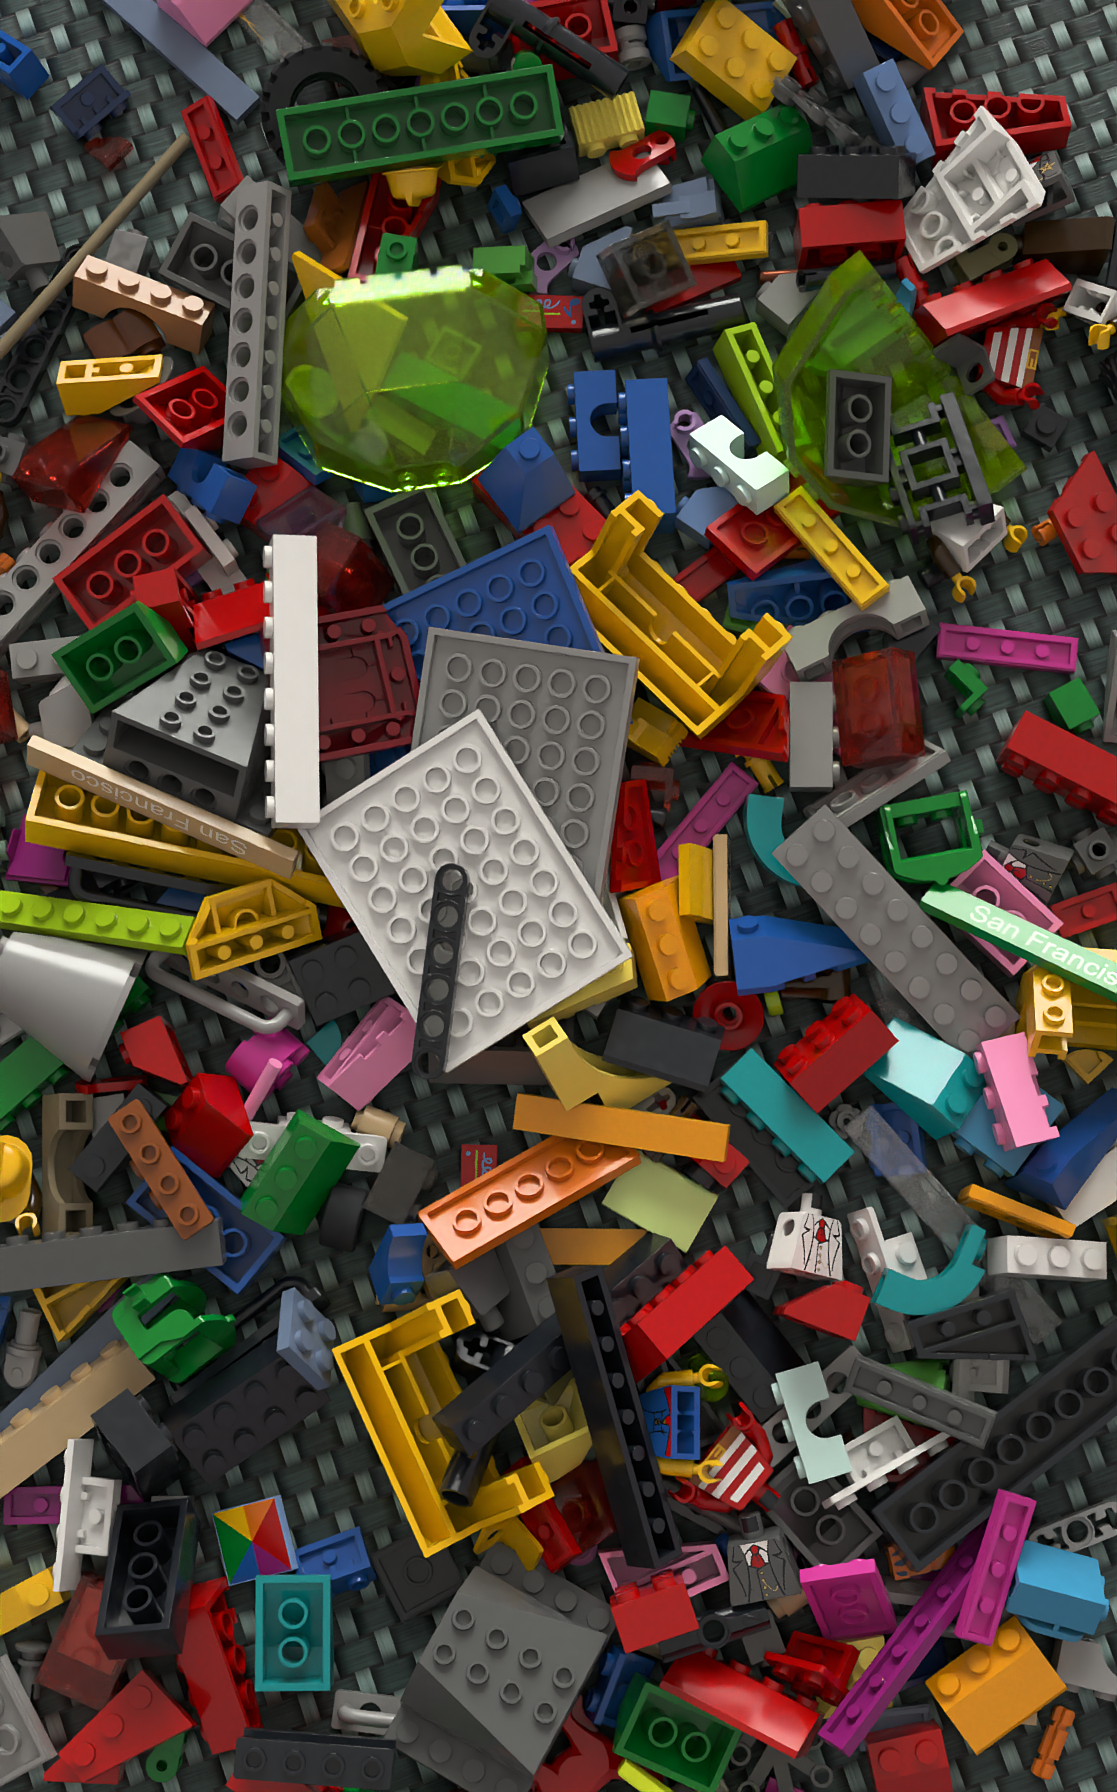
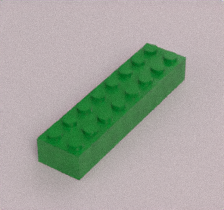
M552 64L276 110L290 188L559 143L564 137Z

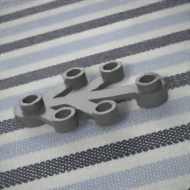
M785 75L783 79L777 76L774 78V86L770 91L778 100L789 107H793L796 103L807 113L809 118L820 126L826 125L846 145L851 146L854 142L857 143L856 145H872V152H876V147H884L872 135L868 134L864 139L849 126L855 120V117L845 108L839 106L835 112L824 108L823 106L828 97L817 88L811 87L807 93L802 91V86L788 75Z
M745 1732L742 1734L736 1747H744L747 1751V1757L743 1761H737L732 1754L730 1760L733 1764L743 1766L750 1761V1748L756 1741V1738ZM820 1738L819 1742L811 1745L810 1749L820 1748L824 1741ZM767 1745L748 1779L738 1786L737 1792H741L742 1788L746 1785H751L755 1788L756 1792H760L759 1789L772 1767L774 1768L779 1792H794L788 1763L809 1776L812 1783L818 1788L828 1787L832 1783L833 1773L825 1764H817L806 1756L794 1759ZM820 1768L828 1771L829 1778L825 1783H818L814 1778L815 1772Z

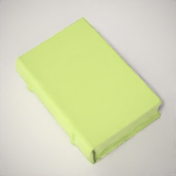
M636 1149L640 1154L641 1164L615 1179L601 1205L637 1226L646 1229L648 1232L671 1238L678 1250L687 1253L719 1194L710 1192L698 1182L662 1161L656 1163L643 1154L641 1149Z

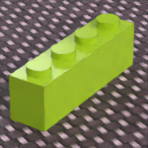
M752 322L725 329L712 350L735 402L761 440V443L756 448L758 456L767 451L783 465L794 462L808 445V442L756 323Z

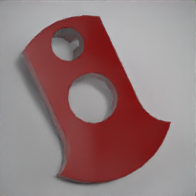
M657 130L623 150H611L609 162L612 172L618 178L637 182L638 176L656 164H670L668 157H671L673 162L676 160L675 142L671 135ZM641 152H651L645 158H635Z
M141 1074L92 1078L91 1082L81 1079L75 1082L76 1093H84V1095L127 1090L128 1096L138 1083H145L148 1086V1076Z

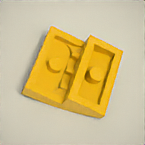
M692 843L679 844V916L692 918L694 922L714 925L713 850Z

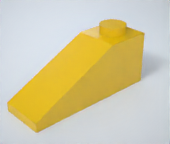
M163 355L61 361L56 385L66 416L100 414L160 383L164 362Z
M53 1566L0 1593V1636L72 1598L70 1591H53Z

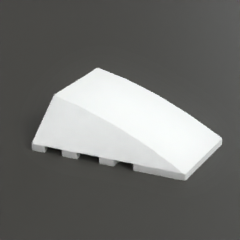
M981 105L973 115L976 120L967 132L962 130L954 140L956 147L945 161L940 160L932 170L934 173L933 178L926 187L920 186L903 209L906 232L905 246L919 272L922 274L945 263L1042 206L1046 191L1019 145Z

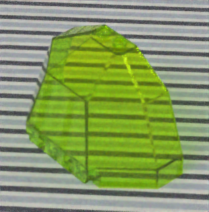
M859 250L830 273L772 365L783 451L787 456L783 463L795 478L802 475L807 481L803 487L815 502L821 498L829 509L900 528L897 515L902 514L900 506L893 507L888 492V487L893 486L890 478L888 483L870 488L836 485L824 477L827 370L829 369L892 377L891 415H894L898 428L928 419L927 404L934 402L935 405L941 404L940 395L953 391L990 494L1001 490L1027 470V467L975 399L964 393L959 378L957 376H948L951 372L949 365L934 357L932 351L935 347L919 327H915L916 322L900 302L896 303V296ZM941 419L942 433L927 437V441L929 443L946 437L950 449H954L945 420ZM890 435V448L896 466L901 465L899 452L913 448L914 444L911 442L895 447ZM943 457L911 466L916 483L949 473ZM959 474L961 488L946 492V496L950 498L966 493L968 501L971 502L973 500L964 474ZM910 490L905 491L914 520L918 522L920 521L918 507L934 503L933 499L929 497L914 502Z
M461 264L437 267L438 275H431L430 268L401 271L402 279L398 280L395 279V272L366 276V284H360L359 277L335 280L334 288L316 289L285 321L281 405L319 469L389 492L412 491L414 489L461 484L485 469L506 445L531 427L549 366L547 330L543 305L482 268L462 271Z

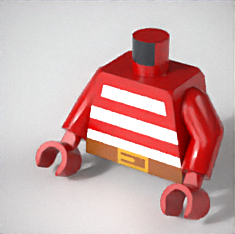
M1044 303L1038 307L1036 312L1013 317L986 329L981 345L987 351L995 380L981 390L997 405L1021 406L1026 403L1032 410H1037L1040 407L1038 400L1032 398L1035 395L1045 394L1039 384L1033 382L1043 329L1038 328H1040L1041 324L1048 329H1053L1058 325V321L1054 317L1046 319L1050 313L1058 311L1053 304ZM981 364L976 365L974 383L983 375Z
M743 1402L738 1403L742 1408V1413L738 1417H732L729 1413H726V1417L730 1421L729 1425L697 1463L701 1464L704 1461L715 1459L721 1461L723 1466L710 1465L708 1474L712 1478H720L722 1480L707 1484L698 1475H693L692 1479L688 1478V1480L684 1477L676 1476L675 1478L682 1483V1487L678 1492L668 1490V1494L678 1502L689 1503L706 1511L728 1513L734 1508L742 1511L750 1500L755 1502L765 1512H769L779 1500L781 1495L765 1482L774 1471L770 1466L773 1452L766 1431L755 1420L752 1412Z

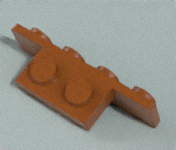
M367 180L343 190L339 198L328 182L317 185L303 229L306 237L322 253L320 264L339 276L344 274L350 267L370 185Z
M135 1099L109 1116L108 1121L132 1158L129 1163L133 1171L141 1180L145 1179L151 1189L148 1192L151 1200L159 1210L164 1209L180 1237L188 1240L212 1224L215 1220L142 1102Z

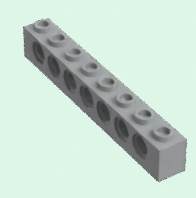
M268 180L237 187L222 462L244 469L277 465L292 191Z
M129 440L124 446H119L113 451L109 458V463L101 472L97 471L90 476L86 483V488L80 495L72 497L65 504L63 513L55 522L48 523L42 529L37 542L31 548L28 547L19 554L16 559V565L8 573L0 575V608L6 603H13V609L10 613L0 615V659L9 650V644H14L61 593V590L52 578L123 525L166 478L161 466L132 441ZM120 477H130L129 482L125 486H115L116 481ZM101 501L107 502L104 510L92 512V508L96 503ZM84 527L80 536L76 538L69 537V533L73 528ZM60 552V557L56 562L46 563V558L49 554ZM31 577L37 578L36 584L32 588L22 589L25 580Z

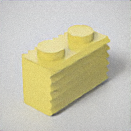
M633 91L623 93L622 95L617 94L613 101L609 98H603L602 100L598 99L595 102L591 101L568 108L569 125L579 157L587 155L588 158H598L603 156L609 149L620 147L623 150L644 138L645 128Z

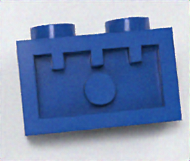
M359 1526L294 1550L299 1567L294 1569L296 1575L331 1574L332 1599L336 1594L347 1590L358 1591L364 1589L371 1581L378 1579L376 1571L371 1564L363 1532Z

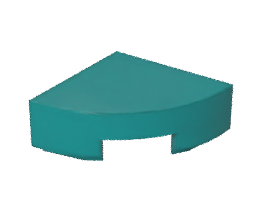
M334 1020L330 1021L306 1042L325 1065L329 1063L342 1046L341 1031Z

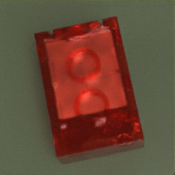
M888 647L881 649V651H871L845 658V660L833 661L832 669L842 766L870 769L925 757L915 652Z
M89 1571L82 1575L34 1682L101 1711L114 1698L131 1658L108 1660L95 1637L105 1577Z

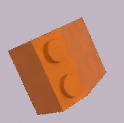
M851 0L866 31L928 70L937 65L964 33V30L941 0Z

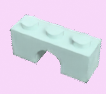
M723 415L718 416L689 434V457L692 463L697 468L703 469L713 478L718 486L728 490L735 496L739 504L747 506L756 515L789 495V469L767 451L753 459H744V432Z
M813 1362L775 1374L778 1382L771 1384L777 1406L785 1404L789 1419L782 1420L788 1442L796 1440L800 1455L793 1457L799 1478L807 1477L809 1484H813L852 1472L841 1434L830 1438H820L812 1434L806 1424L808 1410L814 1404L830 1399L819 1362Z

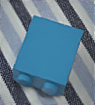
M1039 1087L1041 1095L1046 1094L1049 1107L1045 1108L1049 1126H1051L1065 1106ZM982 1093L959 1130L950 1134L956 1138L954 1144L964 1153L970 1156L976 1153L984 1159L985 1163L983 1166L993 1175L999 1178L1002 1175H1005L1007 1178L1014 1176L1037 1144L1006 1152L1004 1151L1003 1144L997 1145L992 1129V1124L997 1123L993 1109L988 1110Z
M1025 1540L1006 1599L1007 1612L1018 1614L1021 1623L1029 1630L1061 1640L1078 1642L1082 1639L1084 1633L1094 1635L1099 1622L1106 1620L1109 1611V1600L1105 1599L1104 1595L1105 1578L1101 1576L1098 1559Z

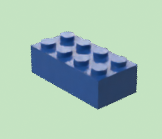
M667 378L625 380L624 392L618 393V424L625 425L620 426L621 458H627L622 460L623 492L629 491V493H625V500L639 490L648 499H651L664 514L653 535L674 533L676 504Z
M171 1146V1150L206 1206L212 1212L213 1217H222L227 1261L220 1266L204 1268L237 1295H244L289 1238L282 1232L271 1231L242 1215L241 1201L236 1194L215 1177H211L177 1148ZM144 1179L126 1201V1204L153 1225V1219L168 1216L164 1209L159 1210L151 1200L148 1193L151 1189Z

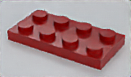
M803 456L786 467L789 469V494L802 486L831 520H834L848 509L851 501ZM738 503L708 525L704 536L752 581L756 580L802 544L774 512L776 504L756 515L747 506H742Z

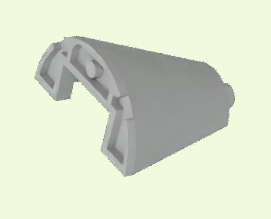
M13 932L10 938L2 936L0 939V1011L83 1080L91 1082L149 950Z

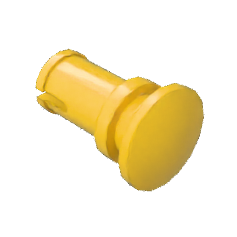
M744 756L747 761L744 765L746 768L750 766L765 794L784 783V780L781 779L770 760Z

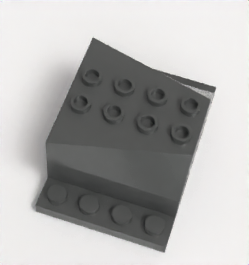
M203 648L186 654L178 663L158 674L151 683L146 681L108 704L71 750L74 753L270 839L277 830V828H271V818L265 817V797L271 796V782H265L264 775L265 760H271V746H265L264 743L265 724H270V710L264 709V690L269 688L267 676L264 674V671L225 656L220 652Z
M498 1541L488 1549L479 1567L475 1566L455 1594L418 1660L400 1699L401 1707L383 1738L397 1739L396 1750L467 1792H529L617 1627L610 1604L559 1575L551 1574L550 1570L537 1564L535 1570L527 1572L515 1550Z

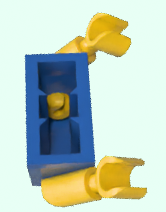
M706 1364L700 1368L699 1372L694 1373L693 1369L663 1372L648 1385L645 1393L638 1395L661 1474L691 1479L693 1475H698L707 1484L722 1480L720 1478H712L708 1474L709 1466H723L721 1461L715 1459L704 1461L701 1464L694 1463V1460H700V1387H695V1384L702 1383L711 1389L722 1387L724 1383L721 1381H708L709 1374L712 1371L722 1370L721 1368L713 1364Z

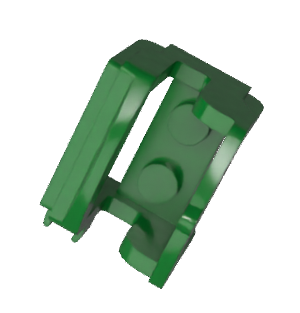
M967 790L883 805L874 814L883 866L896 881L909 884L936 883L938 886H944L948 879L967 871L983 857L979 836H982V833H984L982 819H973ZM931 817L932 822H937L953 817L959 849L901 859L894 828L895 823L897 828H906L917 825V819Z
M157 1273L146 1283H142L139 1286L136 1283L132 1284L122 1292L125 1295L124 1300L116 1305L112 1312L115 1325L138 1360L175 1384H181L188 1380L210 1361L217 1359L231 1348L236 1341L237 1333L234 1327L236 1319L232 1314L227 1316L217 1314L199 1316L205 1311L207 1302L206 1294L202 1288L190 1281L176 1280L165 1273ZM173 1292L180 1298L146 1326L144 1325L141 1317ZM195 1332H199V1334L196 1337H194L187 1344H185L183 1347L177 1350L176 1347H178L186 1339L192 1336Z

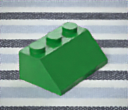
M782 103L714 135L700 161L738 211L742 213L797 186L798 154L809 153V147L813 146L810 126L794 105L789 107Z
M136 601L51 655L91 714L178 663L188 652V649L168 620L140 601Z
M297 1109L240 1198L241 1214L271 1231L303 1235L329 1196L331 1188L336 1185L360 1148V1143Z
M635 1671L619 1705L612 1747L613 1753L697 1791L716 1792L742 1731L659 1687L661 1682Z

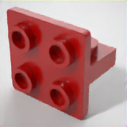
M794 1631L783 1655L766 1651L763 1659L773 1667L772 1673L775 1676L787 1681L791 1685L790 1690L794 1694L798 1695V1693H801L810 1698L812 1696L820 1697L825 1703L838 1707L849 1693L846 1685L860 1652L853 1645Z

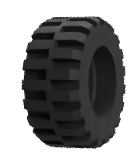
M322 42V46L313 47L312 44L302 46V50L296 53L290 52L284 56V61L280 65L276 64L270 72L271 76L268 82H265L262 91L260 113L266 140L270 149L272 148L276 157L283 165L285 164L276 110L294 107L298 95L305 87L317 81L328 80L343 85L351 92L353 97L388 91L378 69L374 70L369 64L370 60L362 54L358 56L352 52V48L342 45V48L332 46V43ZM338 179V180H333V181H330V182H338V181H340V179Z

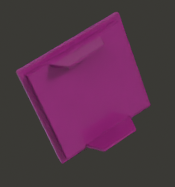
M23 814L20 828L12 830L6 850L10 862L5 880L69 887L70 866L64 865L68 850L25 842L26 814Z

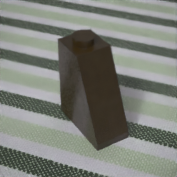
M1101 216L1025 222L1021 234H1015L1014 237L1018 244L1016 255H1018L1017 263L1029 258H1033L1034 263L1047 259L1060 273L1098 277L1112 250L1115 217Z

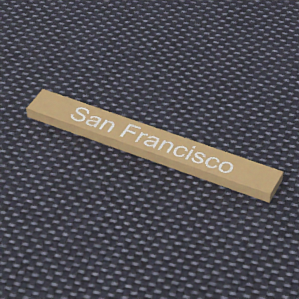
M33 735L27 744V764L287 879H290L295 871L298 851L36 735Z

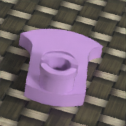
M575 237L563 242L567 243L570 248L568 246L562 247L560 244L549 248L544 241L531 253L535 259L534 273L538 280L537 291H531L530 293L548 295L547 289L550 283L570 266L573 257L579 258ZM544 255L552 256L556 260V266L552 270L544 271L538 267V259Z
M681 410L676 413L674 421L670 424L671 439L689 466L690 471L687 479H708L711 476L692 463L687 447L690 441L689 434L702 427L704 423L697 412ZM682 421H686L690 424L687 427H683L681 425L678 426V424Z

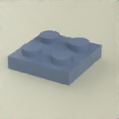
M295 1287L283 1291L276 1352L316 1390L319 1391L330 1387L331 1370L334 1366L331 1349H333L336 1337L335 1327Z

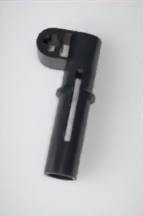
M488 0L469 36V45L477 56L492 58L502 54L512 37L515 36L531 46L534 54L538 57L543 54L613 101L631 72L629 69L561 25L559 17L551 18L525 0ZM489 18L507 30L505 35L501 32L494 33L492 40L495 42V46L485 47L486 40L482 35L491 33L494 29L486 23ZM528 23H531L532 25L540 29L543 33L552 37L553 39H555L556 41H558L559 43H561L562 45H564L565 47H567L568 49H570L571 51H573L574 53H576L577 55L591 63V67L582 62L581 60H579L578 58H576L575 56H573L572 54H570L569 52H567L566 50H564L563 48H561L560 46H558L557 44H555L554 42H552L549 38L543 36L542 34L528 26Z
M594 288L588 291L582 300L583 320L594 363L651 349L661 352L663 346L722 333L725 329L745 324L743 308L738 293L659 312L649 309L646 315L622 321L616 299L609 290ZM597 308H601L604 313L605 325L599 326Z
M465 1331L459 1336L452 1355L453 1368L461 1376L475 1381L516 1345L482 1331ZM469 1351L476 1353L474 1357L468 1355ZM484 1352L491 1354L487 1366L480 1364ZM500 1432L477 1451L474 1459L454 1449L438 1490L441 1498L460 1507H471L474 1504Z

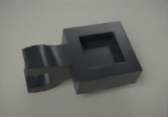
M771 1233L762 1255L750 1252L744 1268L754 1278L744 1289L766 1300L770 1299L782 1273L767 1269L768 1257L774 1237L773 1233Z

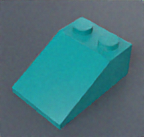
M897 1017L891 1018L886 1027L899 1042L869 1067L863 1075L935 1140L959 1130L983 1093V1088L987 1087L984 1074H978L974 1061L967 1054Z
M331 1574L256 1575L255 1691H330L334 1684Z

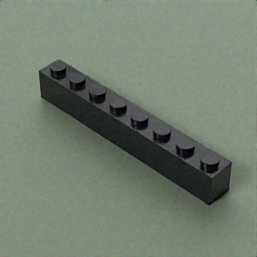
M648 1232L603 1270L619 1327L688 1268L671 1238ZM556 1312L432 1417V1420L450 1447L471 1457L571 1370Z
M602 1265L573 1266L546 1278L626 1564L630 1567L657 1569L683 1555L603 1267Z

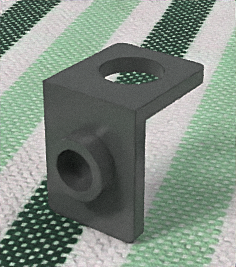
M960 333L955 334L932 351L934 357L957 369L964 393L967 396H972L995 380L985 347ZM981 364L983 367L982 377L977 382L971 383L969 381L970 370L975 365Z

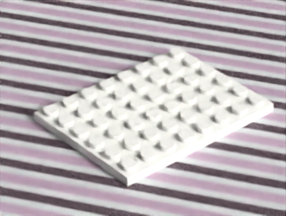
M480 709L472 712L320 809V823L315 829H297L415 1023H417L436 873L441 866L449 863L460 865L467 870L470 876V888L446 1073L451 1072L634 957ZM450 870L443 877V885L450 891L458 889L463 881L461 873L457 870ZM446 906L439 911L438 920L443 927H451L457 922L458 913L452 906ZM446 942L438 944L433 952L435 960L441 964L449 962L453 957L452 947ZM442 979L434 980L429 986V994L435 1000H442L448 994V985ZM430 1016L425 1021L424 1029L429 1036L437 1037L443 1032L444 1023L439 1016Z

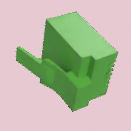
M526 245L473 248V276L482 288L497 287L489 295L474 299L473 303L475 306L501 298L504 299L519 292L537 291L538 278L534 273L535 259Z

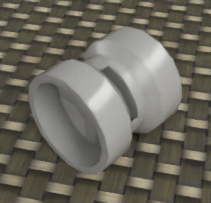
M638 24L627 25L614 31L619 49L618 63L630 71L642 69L651 63L650 51L645 47L647 35L644 26Z

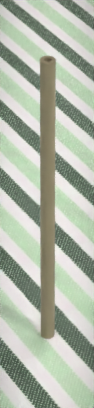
M180 134L0 339V361L74 278L75 273L87 255L93 256L115 229L118 228L189 147L192 141L188 135Z

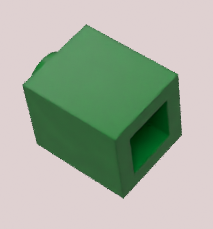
M651 90L645 119L644 136L661 130L671 135L674 141L684 142L686 130L693 131L696 110L690 109L691 96Z
M1080 677L1048 693L1043 700L1055 724L1070 733L1073 732L1075 736H1080L1094 727L1093 721L1100 714Z

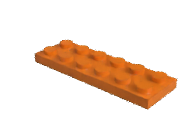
M553 1135L416 1212L418 1221L424 1224L426 1232L452 1267L457 1270L641 1164L640 1154L635 1148Z

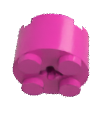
M286 1028L273 1034H261L253 1031L255 1035L248 1042L244 1040L225 1065V1070L230 1076H234L236 1081L251 1093L269 1059L274 1058L280 1061L282 1068L263 1102L269 1098L276 1088L281 1090L291 1080L293 1074L289 1070L294 1065L296 1067L299 1066L311 1052Z

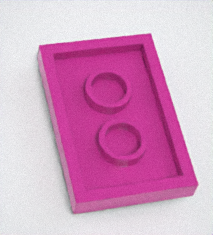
M854 1559L848 1563L834 1565L819 1564L812 1568L800 1569V1583L823 1638L839 1641L894 1633L898 1628L896 1614L874 1559Z

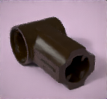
M829 968L817 972L816 979L807 982L802 977L785 982V989L780 990L781 999L818 1000L820 1003L835 1004L842 997H849L851 995V968L841 971Z

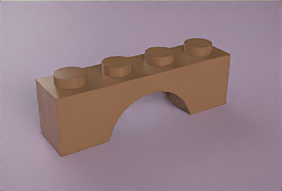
M87 255L73 278L72 307L104 318L111 310L117 308L137 310L151 318L160 327L167 343L197 355L200 354L212 334L215 303Z

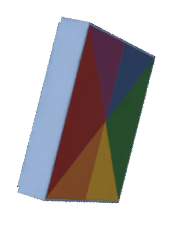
M281 1495L212 1513L229 1586L255 1580L256 1575H275L299 1568Z

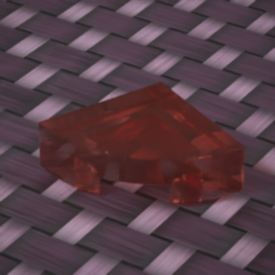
M117 136L116 138L107 137L101 139L97 137L84 145L86 151L110 172L134 149L131 142Z

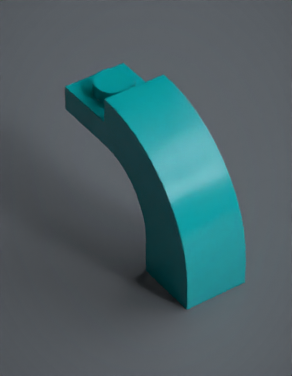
M754 794L746 795L743 825L745 837L752 854L759 864L772 876L786 884L803 888L772 855V852L785 841L781 827L784 798Z
M966 1224L950 1263L941 1273L932 1278L916 1280L892 1269L884 1268L870 1302L883 1308L909 1315H928L957 1305L976 1288L986 1271L972 1265L974 1259L980 1260L985 1251L987 1240L983 1239L986 1230L973 1224Z

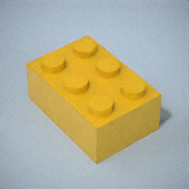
M728 0L706 1L702 4L669 60L746 121L767 110L775 97L770 91L774 86V78L777 76L783 79L785 75H788L797 57Z

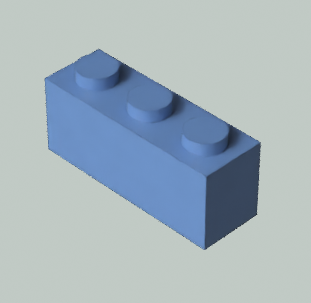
M893 58L863 72L852 81L875 133L884 147L887 145H905L906 152H916V165L936 154Z

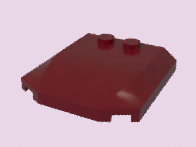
M383 605L318 616L319 764L407 747L412 744L420 690L408 637L401 627H397L386 614L387 610ZM260 627L259 639L264 663V653L270 652V639L264 638L263 627ZM266 674L270 688V674Z

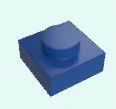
M505 184L494 188L487 205L503 235L515 230L522 214L518 198L511 194Z

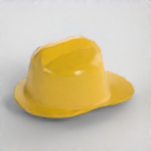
M444 162L392 170L382 173V175L387 178L393 198L406 200L409 207H418L422 199L435 194L437 172L444 165Z
M9 1135L0 1136V1223L11 1221L21 1215L28 1204L31 1191L32 1153L27 1144L22 1140Z

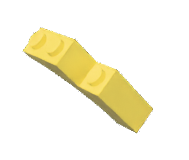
M554 1016L522 1035L549 1085L566 1111H569L595 1094L602 1105L630 1109L672 1083L602 1061V1056H597L579 1048L569 1040Z

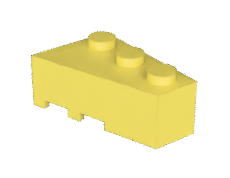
M631 943L626 944L634 957L527 1023L529 1028L532 1030L553 1016L556 1021L563 1018L567 1019L592 1005L597 1006L637 988L635 952Z

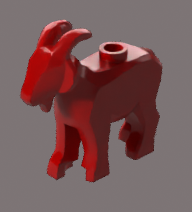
M580 1694L562 1728L570 1742V1746L555 1756L549 1764L543 1763L531 1786L533 1792H597L612 1779L624 1780L618 1775V1766L624 1757L613 1753L614 1740L600 1732L586 1717L585 1711L582 1708V1696ZM638 1764L663 1783L662 1774Z

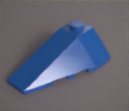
M774 1L734 5L771 37L778 40L772 28L780 21L785 20V16L772 4ZM700 8L660 11L647 19L645 26L650 56L667 83L694 80L669 60Z
M1110 1088L1058 1129L1060 1137L1037 1145L1015 1175L1008 1177L1004 1182L1006 1187L1065 1210L1117 1140L1116 1088Z

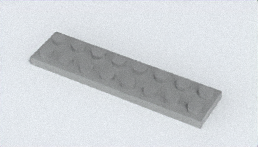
M825 804L772 852V855L948 1045L967 1054L973 1060V1053L977 1052L976 1046L978 1044L997 1039L1021 1018L1018 1012Z

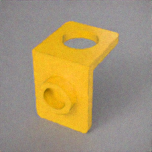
M517 1516L484 1527L481 1530L473 1548L476 1555L490 1549L499 1541L515 1550L527 1572L536 1569L544 1549ZM498 1530L491 1539L487 1540L492 1533Z

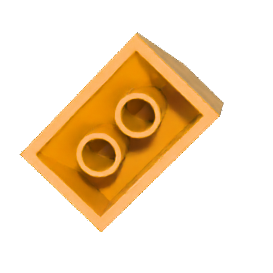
M679 875L617 898L627 935L635 952V960L648 1000L668 1002L697 990L712 976L695 922L692 921V918L679 916Z
M1015 1615L997 1628L992 1647L976 1643L925 1681V1684L977 1756L1068 1689Z

